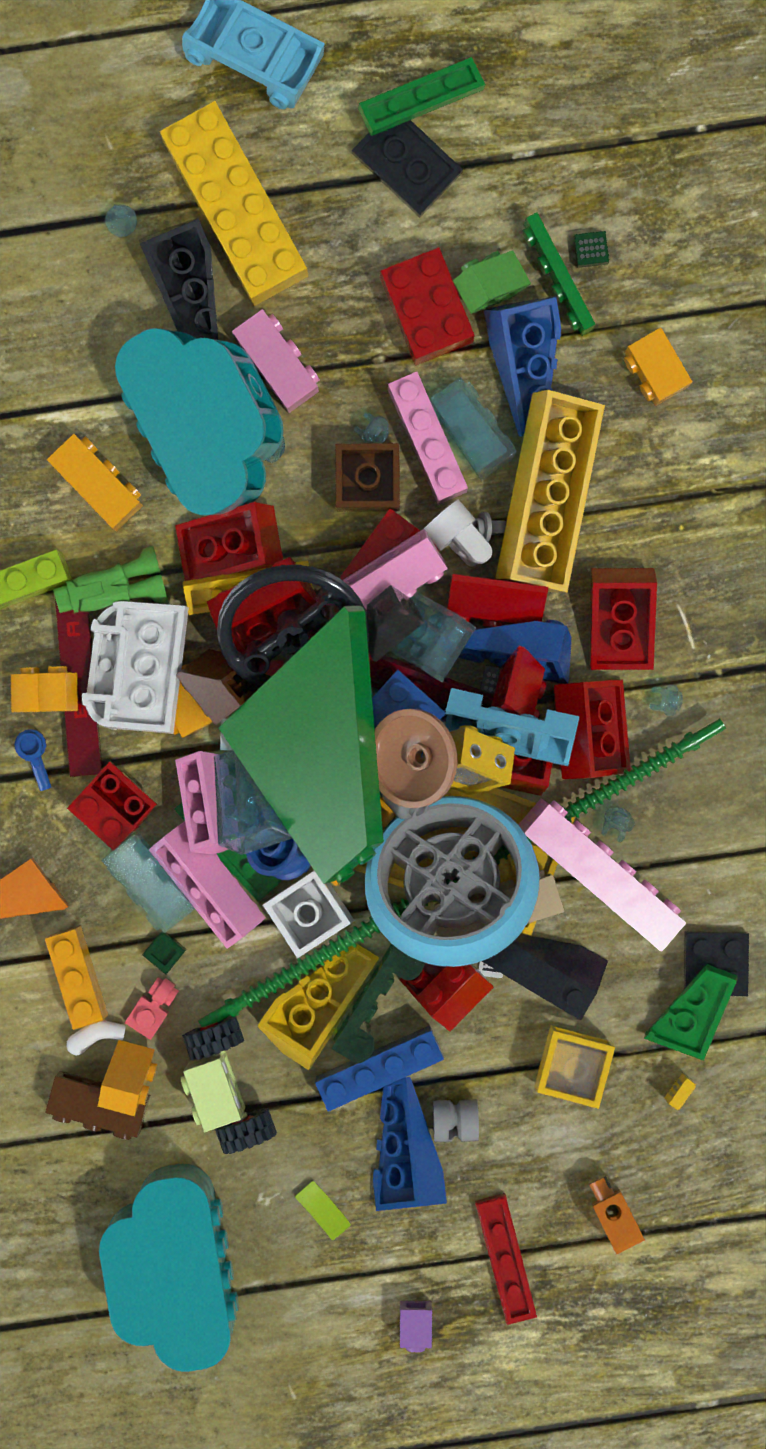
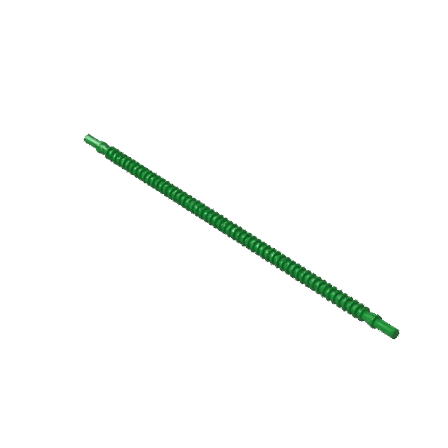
M719 718L694 734L691 731L688 732L680 742H671L670 748L664 746L663 752L656 751V756H647L648 760L646 762L640 760L639 766L632 765L630 771L624 769L623 775L616 774L615 780L609 778L606 785L600 783V788L597 790L592 788L591 794L585 792L582 799L576 797L575 803L569 801L568 807L564 808L568 812L565 818L570 823L573 817L579 819L581 812L587 814L588 808L591 807L594 810L597 803L603 805V800L606 798L611 800L612 794L618 796L621 789L627 791L628 785L634 787L635 781L643 782L644 776L651 777L652 771L658 773L659 767L667 768L668 762L675 763L676 757L682 759L684 753L698 750L701 743L726 729L724 723ZM503 845L494 855L497 865L500 864L499 860L502 858L508 860V855L510 854ZM457 877L452 882L457 883ZM447 879V880H446L447 885H448L452 880ZM401 898V903L398 905L393 903V909L399 917L409 906L408 900ZM370 916L369 922L365 923L362 921V926H353L352 932L346 930V935L343 937L338 935V940L336 941L330 939L328 946L322 944L321 950L313 949L314 953L312 955L306 953V958L303 960L298 958L297 964L291 962L288 969L282 967L281 973L274 972V977L272 978L266 976V981L263 983L258 981L257 987L251 985L249 987L250 991L242 990L241 996L225 1000V1005L198 1020L201 1028L216 1022L219 1023L229 1016L233 1018L238 1016L243 1008L247 1006L252 1008L253 1002L260 1003L262 997L269 998L270 992L276 994L277 988L284 989L286 983L292 985L294 978L300 980L301 974L309 975L308 971L310 969L316 971V966L319 964L324 966L325 960L333 961L332 957L334 955L340 957L341 951L348 952V947L353 946L356 948L358 941L364 943L365 937L371 939L374 932L380 934L381 931L375 924L372 916Z

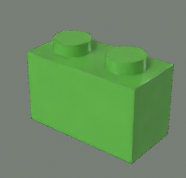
M513 250L501 255L499 251L493 252L481 262L477 258L473 259L461 267L463 272L453 280L471 314L512 299L531 284Z

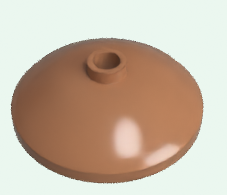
M420 709L398 710L385 717L375 729L380 792L391 802L405 808H421L432 805L448 792L456 775L457 751L449 730L436 716ZM422 752L425 753V756H426V760H425V761H423V759H422V757H421Z

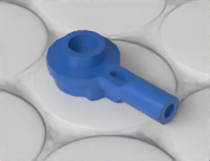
M24 730L16 737L15 750L21 758L30 761L39 790L49 789L52 786L41 757L46 750V739L37 730Z

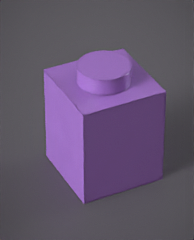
M400 1301V1348H406L409 1352H423L425 1348H432L431 1301Z

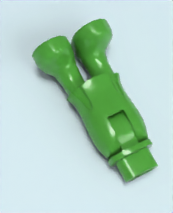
M154 546L144 548L140 556L131 562L122 565L118 563L109 569L80 575L72 581H66V586L53 589L60 613L74 610V613H78L79 610L84 612L96 611L111 606L114 602H130L132 599L145 597L151 598L157 604L169 603L161 574L132 584L128 582V578L161 573Z

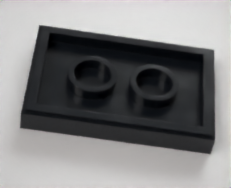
M411 120L373 136L368 132L352 149V154L419 218L463 173V169Z

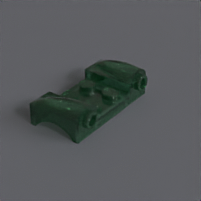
M391 943L333 1038L335 1043L332 1049L354 1063L366 1061L372 1055L375 1045L374 1038L370 1035L371 1025L368 1023L378 1009V1002L376 1001L380 993L386 996L395 981L393 979L395 975L392 973L404 980H413L423 971L426 963L406 955Z

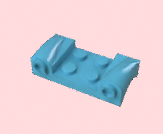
M205 0L198 17L182 36L183 51L189 62L196 66H201L202 64L210 65L213 59L267 86V95L270 97V102L282 110L295 107L323 57L325 43L242 0Z
M451 688L445 714H447L445 726L449 732L459 729L460 726H473L478 729L479 733L499 737L503 740V743L515 747L514 754L568 766L579 716L547 709L545 721L538 720V718L530 714L516 715L507 713L499 707H482L483 695Z

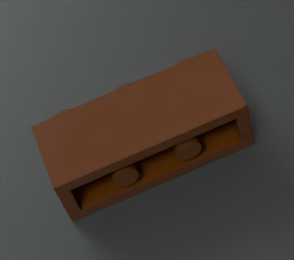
M63 1071L57 1073L45 1113L53 1115V1120L62 1123H70L71 1120L83 1123V1127L91 1131H101V1128L114 1131L113 1135L121 1139L130 1140L132 1137H138L151 1095H148L145 1105L139 1104L135 1116L98 1107L102 1082Z

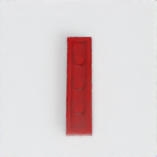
M503 1193L476 1200L475 1204L506 1324L510 1325L537 1318L506 1194Z

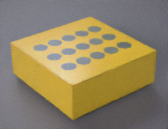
M682 1073L664 1099L676 1110H680L696 1088V1084L691 1078Z

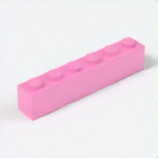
M541 798L518 824L525 835L662 952L686 924L678 916L681 910L668 899L664 902L660 901L656 897L659 891L647 880L644 879L641 883L633 877L636 871L625 861L621 860L619 864L610 857L614 852L602 841L599 840L596 844L588 838L591 832L579 821L576 820L573 824L565 818L568 812L556 801L553 800L551 804H548Z

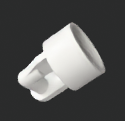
M459 499L443 510L424 528L440 551L449 545L466 565L470 567L487 562L492 555L490 544L473 526L476 519Z

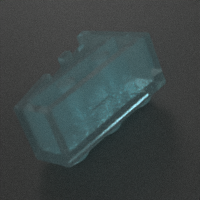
M460 377L429 400L436 416L482 481L512 461L517 451L509 437L505 433L503 434L496 425L497 421L488 408L484 409L478 401L479 394L470 382L465 384Z
M230 750L214 756L218 845L243 855L293 839L235 752Z
M138 833L126 840L101 861L106 865L112 876L127 889L126 892L130 899L137 906L141 905L148 913L146 918L157 931L161 928L166 933L195 910V908L149 851L151 847L141 834Z

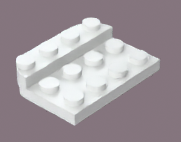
M120 601L114 602L113 606L104 610L97 620H93L90 630L94 632L88 687L87 693H82V702L86 706L91 718L97 724L112 730L122 729L174 734L180 680L176 674L182 668L188 607Z

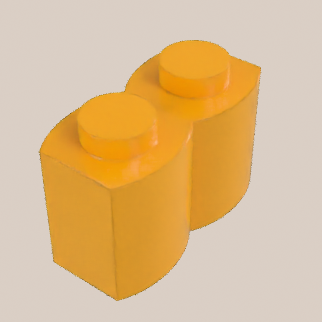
M66 666L48 667V673H40V668L37 667L20 668L21 674H11V712L78 711L77 673H67Z

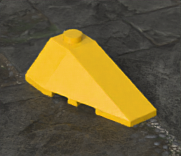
M357 943L356 948L350 946L348 947V952L344 950L340 952V957L334 955L332 957L333 961L327 960L324 962V966H321L311 975L304 977L296 986L276 998L258 1024V1028L284 1055L307 1070L311 1068L379 960L378 956Z

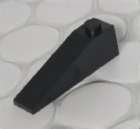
M199 218L165 228L139 239L140 246L177 332L190 334L196 339L208 338L219 340L212 253Z
M520 933L509 946L482 962L556 1007L582 1020L598 992L608 960L579 944Z

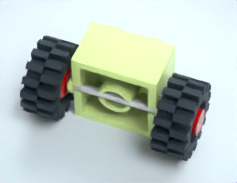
M230 1016L219 1023L216 1022L202 1028H195L183 1034L182 1037L190 1061L183 1071L184 1076L181 1077V1083L185 1094H191L195 1106L191 1107L196 1125L202 1124L204 1133L215 1129L224 1154H233L236 1151L241 1152L246 1148L250 1149L254 1145H260L264 1143L263 1141H268L275 1137L277 1131L268 1108L257 1109L250 1113L244 1112L245 1105L226 1050L245 1041L237 1017L233 1018Z

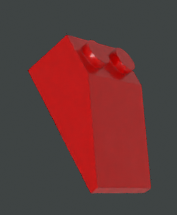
M252 502L236 507L224 514L208 515L175 525L185 581L268 568L275 562L283 560L273 505Z
M591 568V670H654L657 603L655 568Z

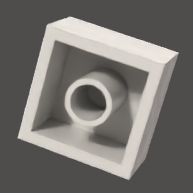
M315 871L263 904L297 958L355 921L330 883L323 884Z

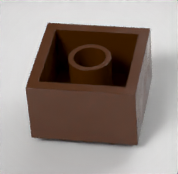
M399 443L335 444L337 512L388 511L389 509L400 511Z

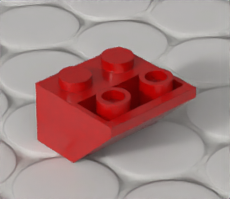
M110 761L67 809L108 847L116 851L139 828L156 807L157 803Z
M418 960L399 979L429 1015L450 1032L494 988L489 980L473 964L451 967L431 965Z

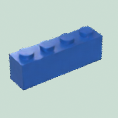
M429 1025L316 1076L315 1084L329 1112L444 1060V1056Z

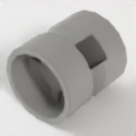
M477 1099L459 1100L457 1105H453L451 1100L433 1101L434 1142H452L454 1137H458L461 1142L479 1141Z

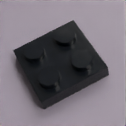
M684 931V989L708 964L737 975V982L731 996L748 997L749 933Z

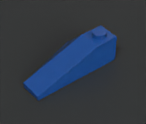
M556 297L515 302L484 310L489 343L519 436H524L532 393L544 390L553 391L551 388L553 370L557 369L558 359H555L557 339L560 340L561 323Z
M557 620L518 623L438 635L436 638V643L443 654L476 663H482L484 659H488L491 663L499 666V668H501L518 646H522L545 668L543 680L568 684L572 637L568 627Z
M411 1077L402 1078L383 1087L380 1119L384 1125L382 1139H377L376 1150L380 1151L379 1168H374L373 1172L376 1211L447 1204L443 1169Z

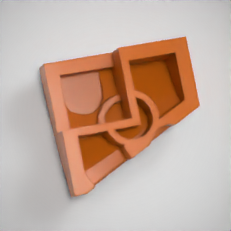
M34 858L29 859L0 879V919L64 910L69 907L55 884L50 883Z

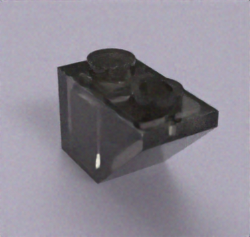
M392 585L366 606L369 620L368 652L372 660L375 662L380 660L424 623L414 601Z

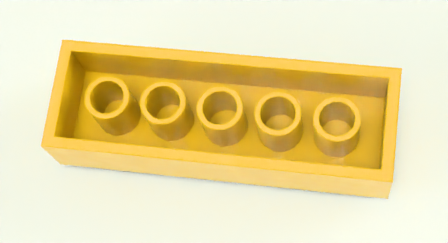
M216 101L159 131L168 152L253 306L309 277L303 259Z
M551 390L532 393L495 577L496 580L548 587V592H568L605 405Z

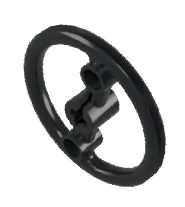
M303 565L270 567L242 580L224 600L218 619V643L222 655L234 672L249 684L260 688L272 677L265 673L269 670L270 661L283 651L296 654L309 641L310 632L323 622H329L344 606L363 607L366 616L367 641H369V620L366 609L359 596L348 584L327 571ZM283 581H301L323 587L318 592L317 602L302 612L297 609L284 611L278 618L277 631L267 639L249 642L243 652L237 650L232 637V622L237 609L250 594L267 585Z

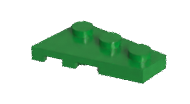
M707 964L645 1032L644 1039L704 1061L737 982V975Z

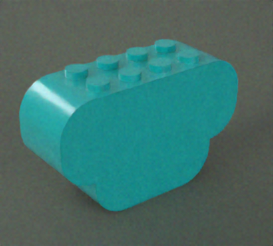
M158 328L145 330L128 340L121 347L115 363L116 377L123 390L122 399L126 406L133 410L138 420L136 425L139 432L144 438L148 439L152 447V458L158 466H162L167 476L165 482L170 492L177 496L187 510L198 515L224 514L236 507L256 501L263 492L266 483V470L263 461L277 451L282 442L284 430L281 416L249 354L242 347L231 342L208 338L196 339L187 333Z
M191 1164L164 1166L149 1174L143 1182L134 1203L122 1207L113 1216L101 1238L99 1246L109 1316L114 1331L122 1340L135 1346L154 1345L159 1359L169 1368L181 1372L207 1369L222 1360L230 1345L235 1320H237L236 1311H239L237 1292H231V1280H234L232 1262L226 1261V1249L229 1248L226 1229L221 1230L220 1227L221 1218L224 1217L221 1198L216 1199L210 1177L202 1169Z

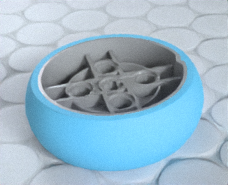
M444 796L437 802L429 805L428 810L421 817L416 819L413 817L400 819L396 816L384 828V842L374 850L376 855L367 862L365 895L375 924L382 934L400 951L416 960L431 965L465 966L478 963L498 954L520 935L527 925L537 901L539 867L531 843L519 825L510 816L495 806L477 799L461 796ZM442 828H468L465 834L445 833L434 836L426 841L420 838L429 832ZM502 845L510 853L516 869L517 880L512 898L499 891L500 872L494 855ZM470 851L479 853L478 857L473 860L463 858ZM429 858L434 860L429 867L418 866L419 862L423 859ZM395 863L405 870L404 891L409 902V906L400 917L394 911L388 894L389 876ZM457 877L458 882H452ZM447 879L452 880V881L447 885L446 880H447ZM477 893L486 896L480 903L470 901V898ZM430 901L440 903L439 907L433 911H428L424 908ZM478 920L486 925L466 935L454 937L433 936L439 927L460 928Z

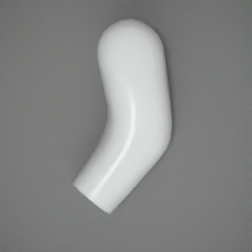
M103 1020L84 1026L68 1038L67 1050L73 1055H81L99 1040H123L126 1025Z

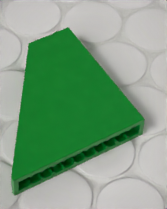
M344 606L219 727V730L323 884L334 881L340 884L348 880L355 873L353 868L358 864L362 865L371 860L376 855L374 850L384 842L365 610L362 606Z

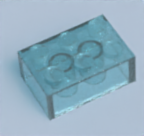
M418 592L407 600L400 601L399 599L389 605V610L380 617L373 618L372 616L368 619L369 639L442 683L476 629L475 626L455 612Z

